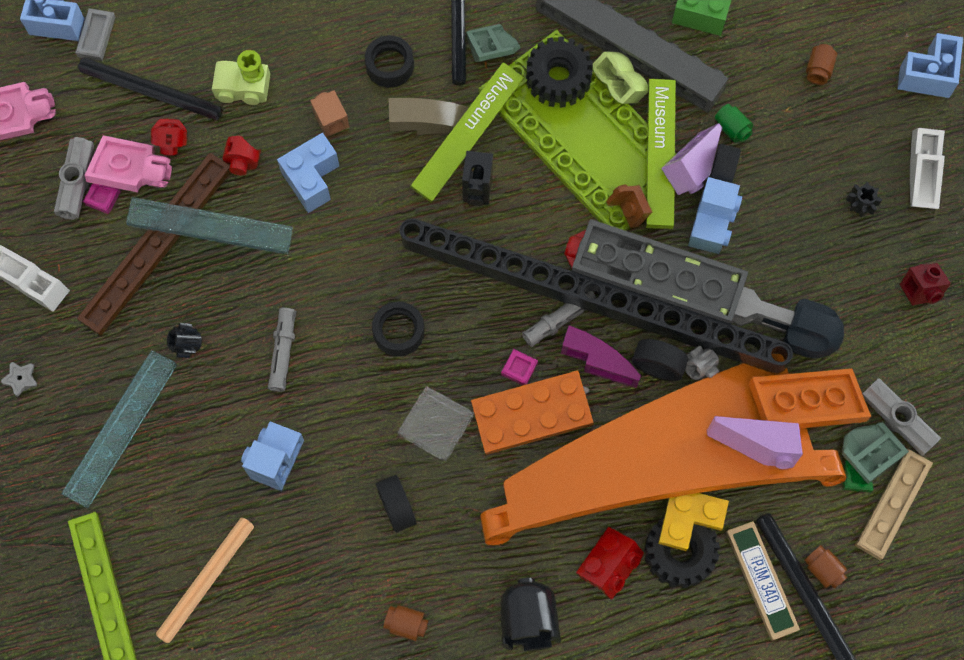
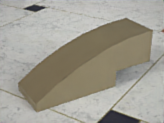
M388 98L390 131L417 130V135L450 133L468 110V106L440 100Z

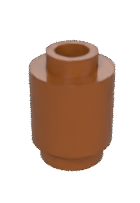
M820 44L812 48L806 68L807 80L809 82L823 85L831 78L837 58V52L832 46Z
M822 545L804 560L809 565L807 569L825 588L831 585L835 589L847 579L844 572L848 569L829 549L825 550Z
M401 605L397 607L390 606L383 628L390 630V634L417 641L419 636L424 638L429 620L424 619L425 613Z

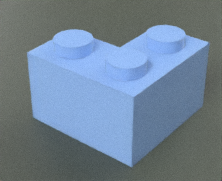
M25 0L20 17L29 35L79 41L85 20L77 3L65 2L64 0Z
M937 33L928 48L927 55L908 52L900 66L898 90L950 98L959 84L963 37Z
M323 133L277 159L282 175L308 213L331 200L328 187L321 177L339 167L336 151Z
M708 177L700 198L688 246L716 254L720 253L722 246H728L732 231L727 230L729 222L734 223L736 213L739 211L742 196L738 195L740 185Z
M270 421L267 429L263 428L261 430L258 440H254L252 446H248L242 455V467L250 479L282 491L304 442L302 434Z

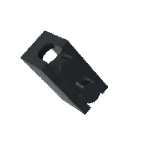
M466 151L462 178L463 202H467L472 206L489 205L493 180V154Z

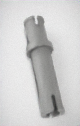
M593 291L585 294L590 299L597 298ZM564 304L555 312L542 316L537 324L523 331L522 336L526 343L533 347L545 337L556 334L559 328L582 314L585 310L576 305Z
M291 308L279 309L278 325L273 333L275 345L267 388L271 391L284 392L286 388L290 349L292 342L295 340L293 328L297 312Z

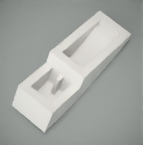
M917 128L912 132L910 157L911 207L939 209L945 156H942L944 130Z
M0 245V279L54 312L70 290L60 280L42 271L34 263Z

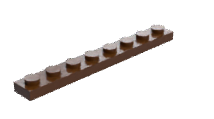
M212 153L206 156L77 317L80 323L99 336H102L231 173L229 171V164Z

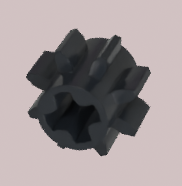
M868 182L861 187L855 184L852 188V193H849L846 198L848 202H851L849 211H855L860 217L867 212L873 215L877 210L876 206H879L882 202V199L877 197L879 188L870 186Z
M179 323L178 327H174L168 333L167 346L172 350V353H176L177 357L190 358V354H195L201 347V334L196 328H192V324Z

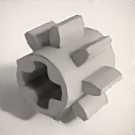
M698 346L687 354L688 362L685 370L692 379L712 378L719 372L716 367L719 364V359L713 350H703L701 346Z

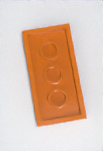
M852 368L752 377L748 382L760 418L764 421L798 423L800 429L867 422L871 417Z
M578 370L471 400L486 455L594 425Z

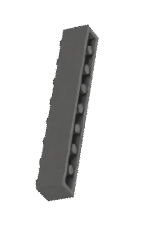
M537 0L536 10L605 52L623 53L629 58L633 68L648 78L676 80V94L707 113L710 112L725 90L728 78L720 70L712 69L702 63L698 57L690 56L680 50L676 44L668 43L654 31L641 27L635 20L621 15L608 4H603L598 0Z

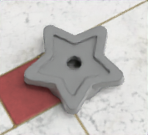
M11 362L10 373L1 380V383L11 386L17 397L22 391L28 390L30 387H36L37 382L32 375L34 364L20 367Z

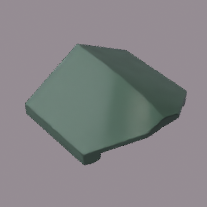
M500 24L466 31L474 62L514 54L521 49L517 40L504 31L503 26Z
M884 423L856 427L845 435L843 439L842 455L867 483L882 475L909 452Z

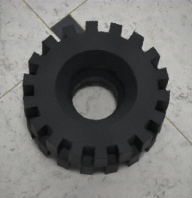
M553 37L547 39L546 45L541 41L538 43L537 49H532L530 57L528 56L526 79L528 89L531 88L533 97L535 98L539 95V102L544 104L547 100L550 107H554L555 103H560V108L566 107V102L568 101L570 105L576 104L577 97L580 100L584 98L585 91L588 92L590 88L593 63L590 60L589 52L583 53L584 46L581 43L575 46L574 39L570 38L569 42H564V37H558V41L554 42ZM554 67H563L569 71V77L564 80H555L549 76V71Z
M663 517L654 525L646 539L647 542L644 547L646 564L650 565L652 575L656 574L659 577L658 581L661 583H669V587L681 586V589L691 585L696 586L710 575L716 567V562L719 560L720 554H718L720 545L715 540L717 534L715 530L711 532L708 527L694 524L689 543L692 547V556L689 560L680 562L672 557L670 547L658 544L664 520Z

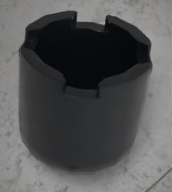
M521 578L517 581V584L510 586L504 591L500 602L503 648L513 650V645L524 646V651H536L551 648L552 641L554 640L555 643H561L554 592L550 587L535 582L534 578Z

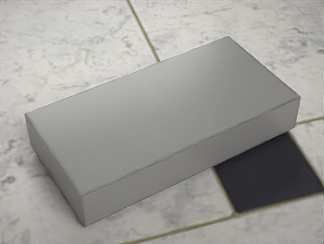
M88 9L75 52L77 57L103 61L115 21L114 12Z

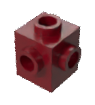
M933 263L910 267L899 285L910 303L918 305L924 303L933 304L940 301L951 283L939 264Z

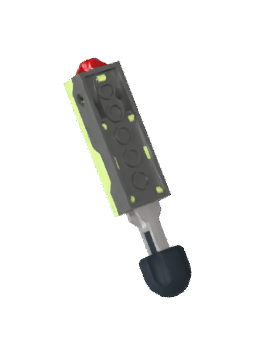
M590 219L586 230L571 236L568 240L564 255L573 272L729 324L743 326L753 322L785 333L784 342L789 344L793 353L807 358L830 356L839 349L843 342L844 324L834 310L826 305L805 298L798 301L794 311L761 301L754 290L744 287L748 271Z

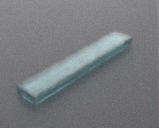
M134 197L131 198L126 221L128 226L287 255L293 231L292 226Z
M151 350L61 493L63 496L87 509L89 508L176 368L177 364L174 361Z

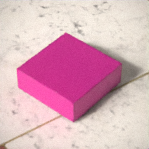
M92 183L83 202L86 206L109 214L121 191L118 188Z
M513 349L501 375L521 385H527L538 364V360Z

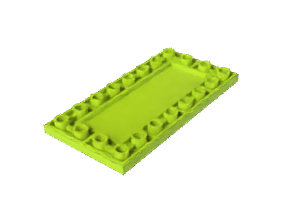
M556 29L542 41L546 45L548 38L553 37L554 42H556L558 37L564 36ZM531 48L509 65V67L523 76L524 79L498 114L599 222L627 231L630 226L620 205L608 206L606 200L613 194V190L616 187L624 184L628 186L640 185L645 197H647L648 123L629 104H622L615 100L608 89V85L596 76L594 70L592 71L588 92L585 91V96L581 100L577 97L576 104L570 105L568 101L566 102V107L560 108V103H555L554 107H550L547 100L542 104L539 102V95L534 98L531 94V88L528 89L527 60L528 56L530 57L533 49ZM554 67L550 69L549 76L555 80H564L569 77V71L563 67ZM488 81L478 88V93L482 91Z

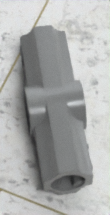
M75 137L70 139L65 164L59 171L61 182L54 213L56 216L64 219L74 220L79 218L84 192L89 187V182H86L85 173L92 159L94 143L85 138ZM79 176L76 180L70 181L72 177Z
M880 378L863 393L864 400L884 418L887 428L899 433L920 455L923 456L941 439L917 415L915 407L909 402L902 401ZM895 412L902 413L905 416L906 422L899 421L896 418Z

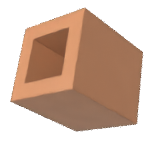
M335 90L329 93H321L315 99L310 100L313 113L325 137L349 128L347 114Z

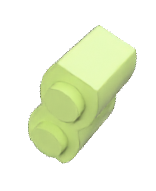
M603 52L593 63V70L596 76L608 85L611 95L622 104L638 103L648 93L646 80L639 73L634 72L631 61L623 53Z
M216 62L212 92L215 98L223 103L242 100L247 104L257 105L266 102L271 75L268 65L262 64L265 74L261 81L248 83L243 80L237 62Z

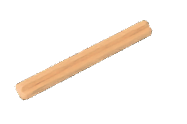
M243 517L239 519L156 632L158 638L165 643L171 642L253 530L254 526L250 521Z

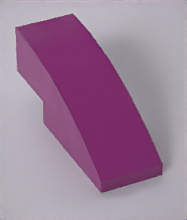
M568 326L561 354L586 361L584 369L586 373L637 388L641 375L618 351L599 338L583 330Z

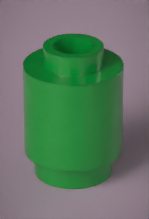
M727 104L715 115L714 119L717 121V124L721 125V130L734 143L744 142L752 135L753 123L736 106L732 107L730 104Z

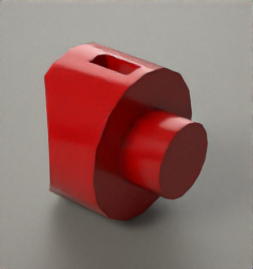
M159 119L151 129V143L160 146V154L176 155L178 154V147L187 144V130L178 119Z
M230 136L227 138L222 159L230 165L229 171L231 173L244 176L247 174V170L257 168L261 149L256 150L242 136Z

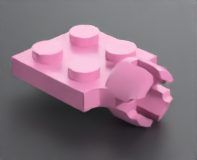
M25 82L0 87V140L34 133L33 127L35 123L51 119L55 116L56 109L50 110V108L55 107V102L52 94L48 93L47 88L30 91L29 86Z
M103 135L85 173V179L89 183L138 193L139 188L143 185L165 188L168 182L161 180H170L172 166L169 165V158L154 155L153 145Z

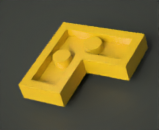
M701 493L669 498L658 544L687 551L694 524L721 531L724 526L729 501Z

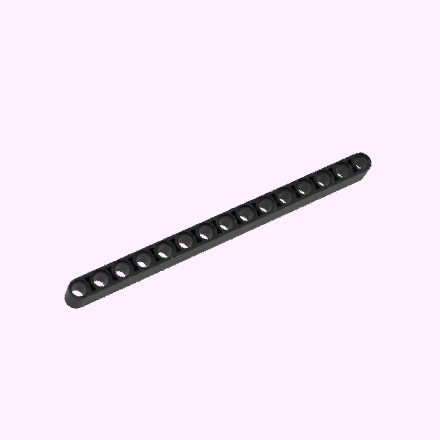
M407 219L400 226L402 245L409 251L566 304L576 305L581 309L694 347L701 346L703 350L711 349L718 355L771 373H781L787 368L793 357L792 348L783 341L418 219ZM410 232L419 233L415 238H408L406 236ZM435 240H442L443 242H445L442 246L439 247L431 245L432 242H434ZM463 248L470 251L467 255L457 254V251ZM486 257H492L495 259V262L486 264L482 260ZM516 265L519 266L521 270L519 272L513 273L510 272L508 268L510 266ZM537 274H543L547 279L537 281L533 277ZM566 282L570 283L573 288L563 290L559 285ZM589 291H594L599 297L590 299L585 294ZM621 300L625 306L616 308L611 302ZM647 309L652 315L643 317L638 313V310ZM668 317L674 318L678 324L670 326L666 324L664 319ZM698 326L704 330V333L697 335L692 332L691 327ZM725 335L731 342L724 344L718 340V336ZM752 344L757 348L758 352L750 353L745 349L744 345ZM771 354H781L784 358V361H775L772 358Z

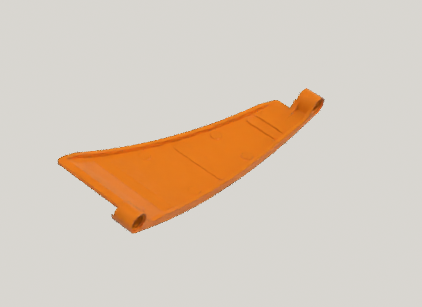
M771 354L775 361H784L781 354ZM743 363L719 372L712 378H704L645 404L531 464L504 481L507 504L481 513L480 519L485 543L494 546L508 542L514 534L525 529L541 527L619 507L708 491L797 482L808 479L818 480L823 486L829 487L844 482L846 474L837 450H813L807 428H800L803 454L795 466L788 469L763 465L707 436V429L715 416L761 420L748 384L752 377L789 374L787 368L781 373H771Z

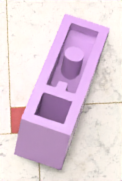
M719 123L700 131L661 168L678 195L687 191L692 194L700 190L704 186L702 182L711 174L722 129Z
M715 416L707 429V436L766 466H776L779 469L793 468L803 454L798 423Z

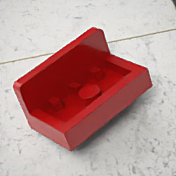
M608 527L576 574L581 579L602 590L608 598L613 599L622 590L626 579L633 569L638 567L644 553L634 540Z

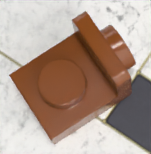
M620 185L613 190V194L606 200L608 206L620 205L630 228L639 227L653 213L640 185Z

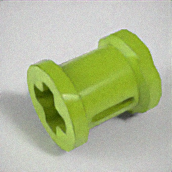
M253 50L243 51L237 59L243 80L248 83L261 81L265 74L261 64V57Z

